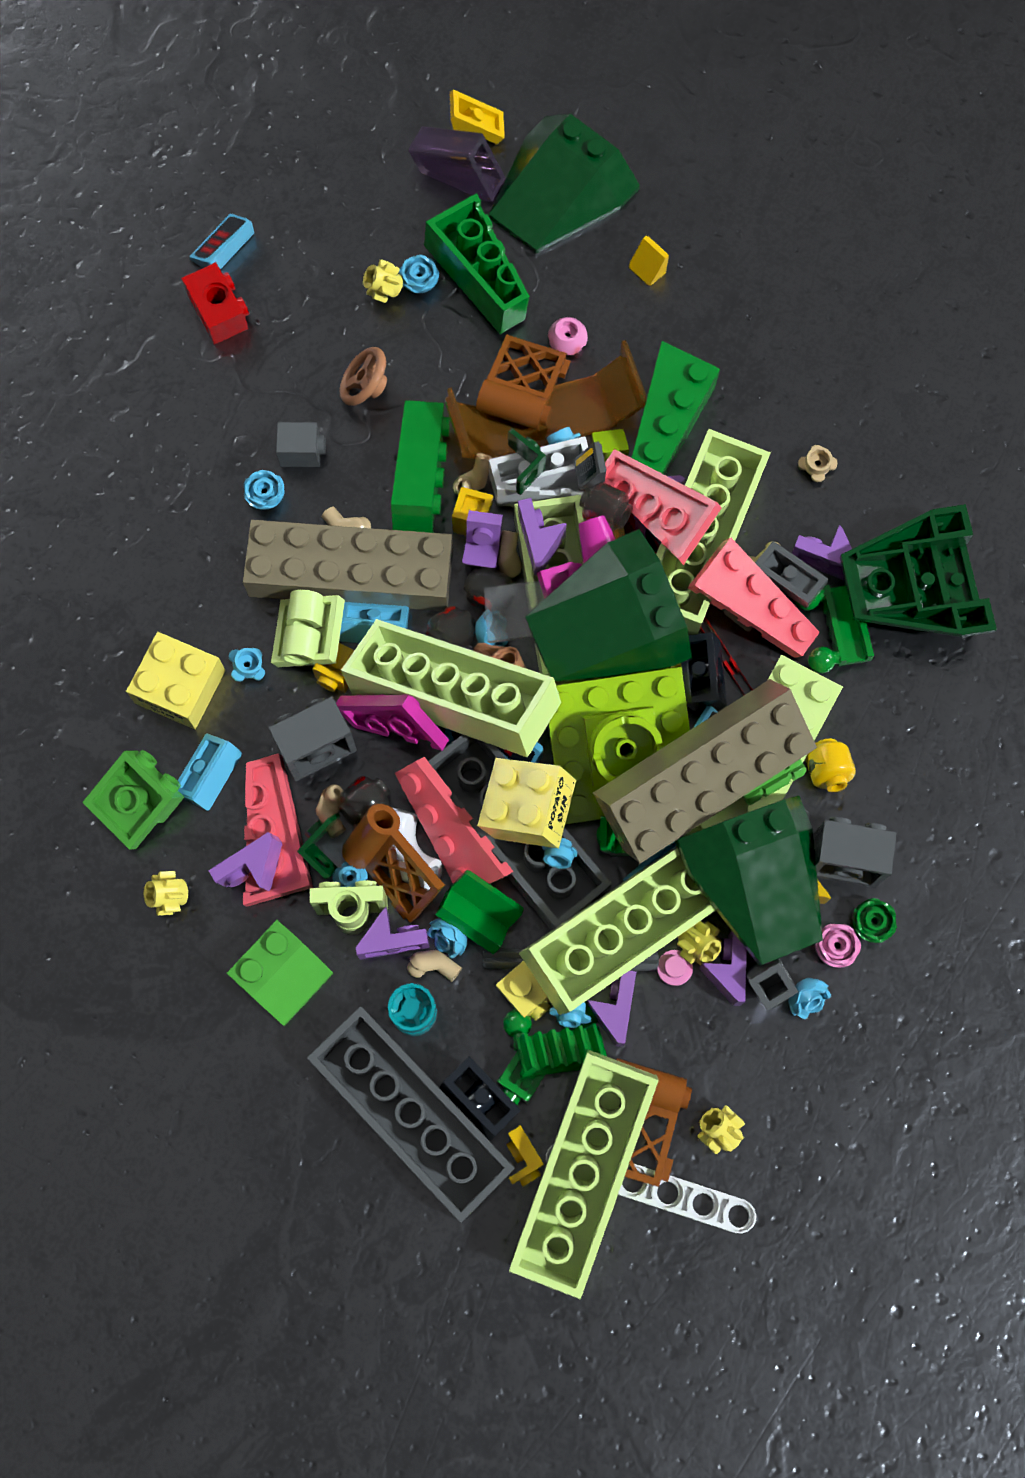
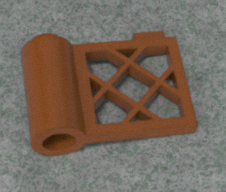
M506 334L491 371L481 386L477 398L476 411L539 430L541 424L546 426L552 411V407L547 404L558 378L565 379L571 361L566 359L567 353ZM509 347L522 351L525 356L512 360L508 354ZM548 359L555 361L556 364L555 366L542 369L538 361ZM531 364L535 372L522 376L517 367ZM510 370L516 379L505 381L496 377L499 373ZM541 380L546 389L543 393L531 389L528 384Z
M376 804L366 812L343 844L342 856L350 866L357 869H365L379 886H383L386 895L392 901L391 905L404 920L407 919L411 923L418 918L445 884L398 830L400 818L397 812L388 805ZM395 847L403 855L404 861L398 860ZM380 865L389 867L391 878L385 874ZM400 871L407 872L409 883L402 882ZM418 876L422 877L430 889L420 886ZM405 893L412 895L414 907L406 899Z
M616 1058L617 1061L658 1076L659 1081L645 1120L653 1115L667 1119L665 1133L660 1138L651 1142L642 1126L640 1133L647 1145L633 1152L631 1157L633 1158L643 1151L650 1149L657 1161L654 1175L651 1177L639 1173L630 1159L629 1166L631 1170L627 1169L624 1177L659 1187L661 1180L666 1182L669 1180L674 1160L667 1158L679 1110L680 1108L687 1109L692 1088L686 1086V1078ZM662 1141L661 1149L658 1155L654 1145Z

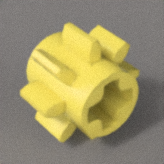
M381 259L378 266L370 265L363 277V285L368 289L366 294L383 303L387 302L388 296L392 298L398 296L403 285V278L398 274L400 269L393 266L392 263Z
M161 871L158 875H152V881L146 882L144 886V901L148 907H156L157 916L173 915V912H180V906L187 902V884L183 879H175V871Z
M699 921L678 936L677 945L683 949L679 955L690 964L697 962L700 966L702 963L714 961L722 947V940L717 937L720 930L709 921L705 924Z
M727 1105L722 1110L711 1108L704 1113L699 1121L702 1132L697 1136L714 1154H718L720 1150L731 1152L744 1138L739 1129L745 1125L744 1121Z

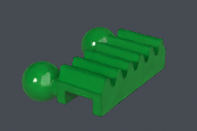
M826 585L807 609L794 600L796 606L805 611L816 608L820 602L824 604L823 613L827 617L826 626L830 629L829 639H832L833 644L832 650L821 646L810 652L808 663L813 671L827 673L836 664L843 666L867 662L873 659L874 652L867 623L854 620L846 586L830 588V585Z
M585 1001V1014L591 1017V1022L587 1024L581 1023L574 1030H569V1027L560 1032L552 1029L546 1034L538 1031L534 1035L528 1036L532 1027L530 1016L528 1015L524 1018L516 1009L506 1014L503 1020V1028L507 1035L514 1038V1050H518L522 1065L520 1071L521 1078L581 1070L587 1050L607 1056L599 1026L597 1027L596 1025L598 1020L587 1005V1001Z

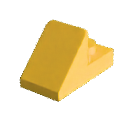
M454 89L450 92V116L457 145L463 143L472 134L495 144H498L505 138L503 111Z

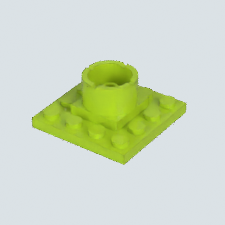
M677 666L556 684L561 704L548 723L553 765L561 766L576 780L565 824L598 820L601 816H605L593 792L690 731L682 667ZM624 743H629V751L625 754H621V745Z

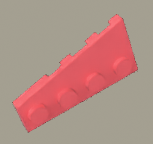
M614 449L605 462L606 478L603 485L684 565L722 507L718 502Z
M732 538L723 540L687 587L694 593H702L711 599L710 603L720 610L726 609L737 616V621L746 627L752 626L760 631L763 638L794 658L803 656L820 633Z
M277 753L247 762L245 783L247 826L244 827L246 846L267 832H270L281 840L282 847L270 891L260 888L251 872L248 874L249 878L245 881V892H243V905L246 907L313 888L308 863L297 852L303 845L283 756Z
M425 757L395 773L453 884L466 870H470L489 884L513 872L506 861L501 864L492 853L495 847L487 836L481 838L469 823L473 818L466 809H461L451 800L452 791Z

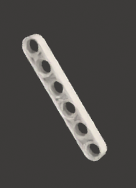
M553 1145L549 1147L546 1153V1163L550 1156ZM634 1164L639 1173L653 1177L655 1170ZM669 1176L668 1182L676 1186L678 1196L671 1204L661 1202L657 1196L658 1187L642 1183L641 1188L634 1193L628 1192L621 1185L618 1193L620 1196L733 1233L742 1234L748 1232L756 1222L755 1209L746 1200L673 1176ZM701 1193L709 1195L713 1201L712 1211L705 1216L697 1214L692 1206L695 1196ZM735 1205L745 1207L749 1215L747 1223L742 1227H735L729 1222L728 1212Z

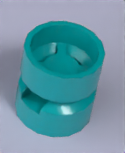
M414 983L402 985L389 998V1017L396 1028L405 1035H423L434 1025L437 1017L436 1003L429 990L422 985Z

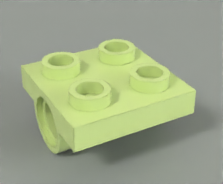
M294 590L290 593V599L281 600L271 663L277 667L315 665V663L320 665L336 664L345 600L339 595L322 596L310 590Z
M376 881L355 882V887H341L339 882L319 883V888H310V904L317 915H331L338 928L346 934L355 935L363 932L369 925L370 913H381L385 907L388 910V898L383 886H377ZM350 906L357 907L353 915L342 916L346 908Z

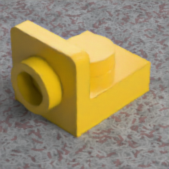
M339 643L336 664L320 665L315 663L312 670L315 678L318 679L317 683L329 691L334 692L338 689L346 693L348 685L341 669L355 650Z
M520 1125L508 1133L512 1141L506 1145L517 1164L522 1160L527 1164V1167L509 1177L512 1185L519 1181L522 1187L541 1176L538 1168L543 1166L544 1163Z

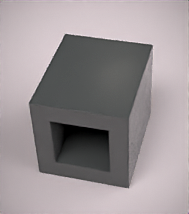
M277 422L276 453L280 467H320V455H325L326 439L325 435H320L317 422Z
M779 958L760 966L755 961L746 967V977L767 1011L799 992Z

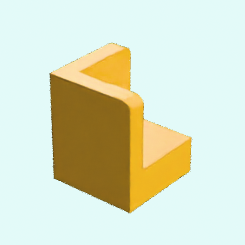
M461 487L452 514L453 533L466 536L469 510L490 513L493 495Z

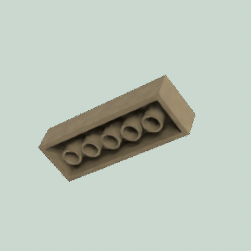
M251 520L243 584L249 597L290 599V593L294 590H310L322 596L339 595L345 602L407 606L409 609L443 611L448 607L453 557L452 534Z
M769 679L593 792L622 849L638 863H642L815 750L817 746L791 689Z

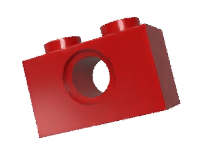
M216 262L182 277L186 293L214 345L249 329L245 316L249 315L248 308L242 297H235L232 291L236 290L229 273L225 272L222 274ZM216 301H222L219 304H213Z

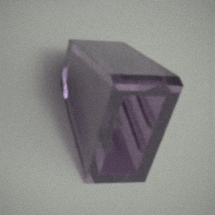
M422 126L408 149L421 173L471 195L477 193L480 199L487 202H493L506 179L483 133Z

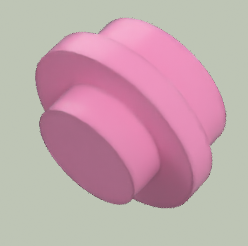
M680 950L667 951L659 959L658 975L664 983L671 986H679L686 983L693 972V964H690L679 955Z

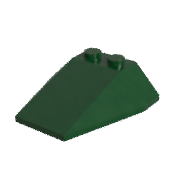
M572 114L545 116L526 135L489 213V218L532 251L538 253L620 210L640 189V184L617 147Z
M966 504L932 509L841 554L840 561L854 620L958 637L996 632L997 627L990 599H979L966 546L973 537Z
M640 529L602 546L525 616L550 677L554 678V681L617 676L670 668L692 658L688 628L660 559Z
M799 795L725 820L675 841L689 877L759 966L823 941L813 828Z

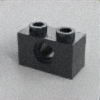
M713 632L689 635L692 658L681 662L687 706L693 711L705 710L706 706H712L714 709L727 707L721 641Z
M470 1056L439 1087L489 1141L521 1111Z

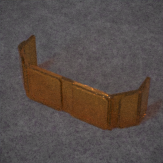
M626 340L621 342L620 356L596 374L555 385L547 404L552 407L549 421L546 426L541 424L539 430L476 411V406L456 402L452 388L447 389L448 397H445V406L462 457L476 459V454L478 453L487 454L492 459L516 453L508 446V431L511 428L524 438H532L542 447L549 445L546 439L548 436L566 427L571 428L573 435L580 433V437L616 427L619 422L631 417L644 408L646 404V393ZM546 388L537 391L544 393Z

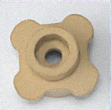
M820 445L812 446L807 456L801 457L798 461L799 469L806 470L812 476L814 482L824 481L825 475L830 470H835L838 464L836 458L832 457L831 452ZM818 461L821 465L816 466L815 462Z

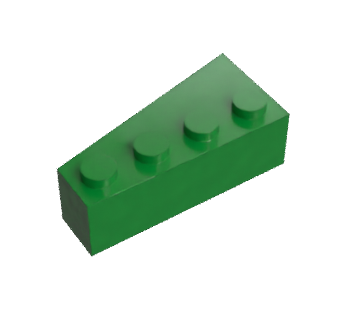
M476 193L426 221L424 246L499 334H502L525 320L529 295L513 263H509L505 255V247L501 240L497 239L492 229L493 224L488 214H484L481 208V200Z
M664 341L661 342L632 454L633 459L664 475L668 473L716 387L720 368Z
M405 400L391 501L393 530L434 533L436 515H440L441 494H438V489L443 488L444 468H441V462H446L447 442H443V436L449 437L450 417H444V403Z

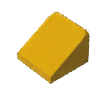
M646 235L632 257L629 268L647 285L651 286L666 273L669 254Z

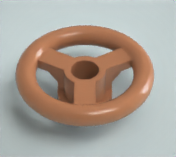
M369 347L363 350L347 367L340 384V397L346 405L355 406L364 402L369 397L376 398L385 389L387 384V377L384 375L386 356L380 348ZM363 364L362 368H360L357 374L355 375L358 368ZM352 388L361 389V391L354 396H350L349 390H351Z

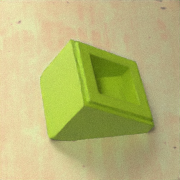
M624 429L591 433L592 444L600 442L602 445L605 462L614 449L629 456V446Z

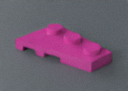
M408 694L340 696L336 702L342 716L356 729L387 737L392 731L403 736L406 742L417 744L420 739L430 741L433 749L441 751L444 750L449 741L420 708V703Z

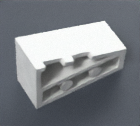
M585 436L540 447L541 451L546 455L545 470L521 495L516 492V479L530 463L518 453L489 459V478L497 506L514 507V504H518L519 500L531 498L532 501L574 495H581L584 511H593L596 507L602 505L603 493L601 487L583 490L578 487L574 460L588 448Z

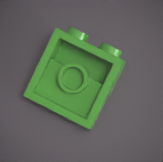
M138 750L124 751L82 802L129 850L136 849L157 823H164L184 799V796L178 791L181 787L178 780L166 773L162 775L155 768L157 760L144 750H140V752Z

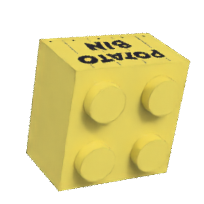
M157 631L126 692L135 704L196 730L226 670L218 657Z
M495 758L477 826L494 839L559 849L576 780L561 766Z

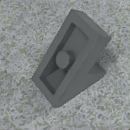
M774 541L755 562L783 593L806 609L826 586L828 581L827 577Z

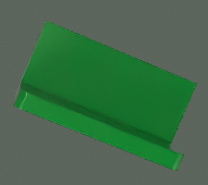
M466 870L446 891L435 915L459 929L462 934L494 955L501 948L509 927L522 915L524 908L470 870Z

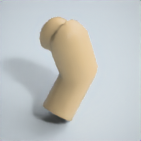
M482 453L476 454L473 469L459 476L454 481L453 491L455 494L459 495L461 487L476 491L485 487L489 475V459H492L491 456Z
M335 507L328 508L322 514L323 520L328 525L371 528V523L366 517L343 518Z
M502 531L498 566L503 575L508 578H514L522 569V562L516 551L518 533Z
M333 784L328 786L320 795L316 814L323 823L329 817L339 812L344 797V791L339 785ZM339 819L327 832L331 838H335L345 832L346 828Z
M429 950L414 953L410 957L407 971L411 976L420 978L425 972L436 970L453 982L461 972L462 967L441 951Z

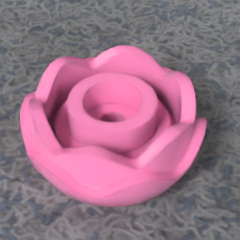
M560 318L550 326L548 331L551 348L567 353V355H575L587 344L588 335L586 328L575 318Z
M828 924L823 927V941L815 944L820 959L831 967L851 965L861 950V943L854 930L846 924ZM839 943L840 949H836L834 944Z

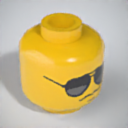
M831 738L816 742L817 748L808 753L805 758L813 785L820 789H827L828 792H839L848 786V782L856 774L848 746Z

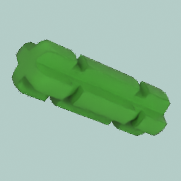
M799 759L742 797L747 805L761 800L762 795L766 797L789 784L791 779L795 781L806 773L805 765Z

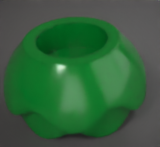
M871 898L865 900L856 907L853 913V927L856 933L868 942H884L897 929L895 910L891 905L879 899ZM875 918L877 920V924H873L871 922V919Z

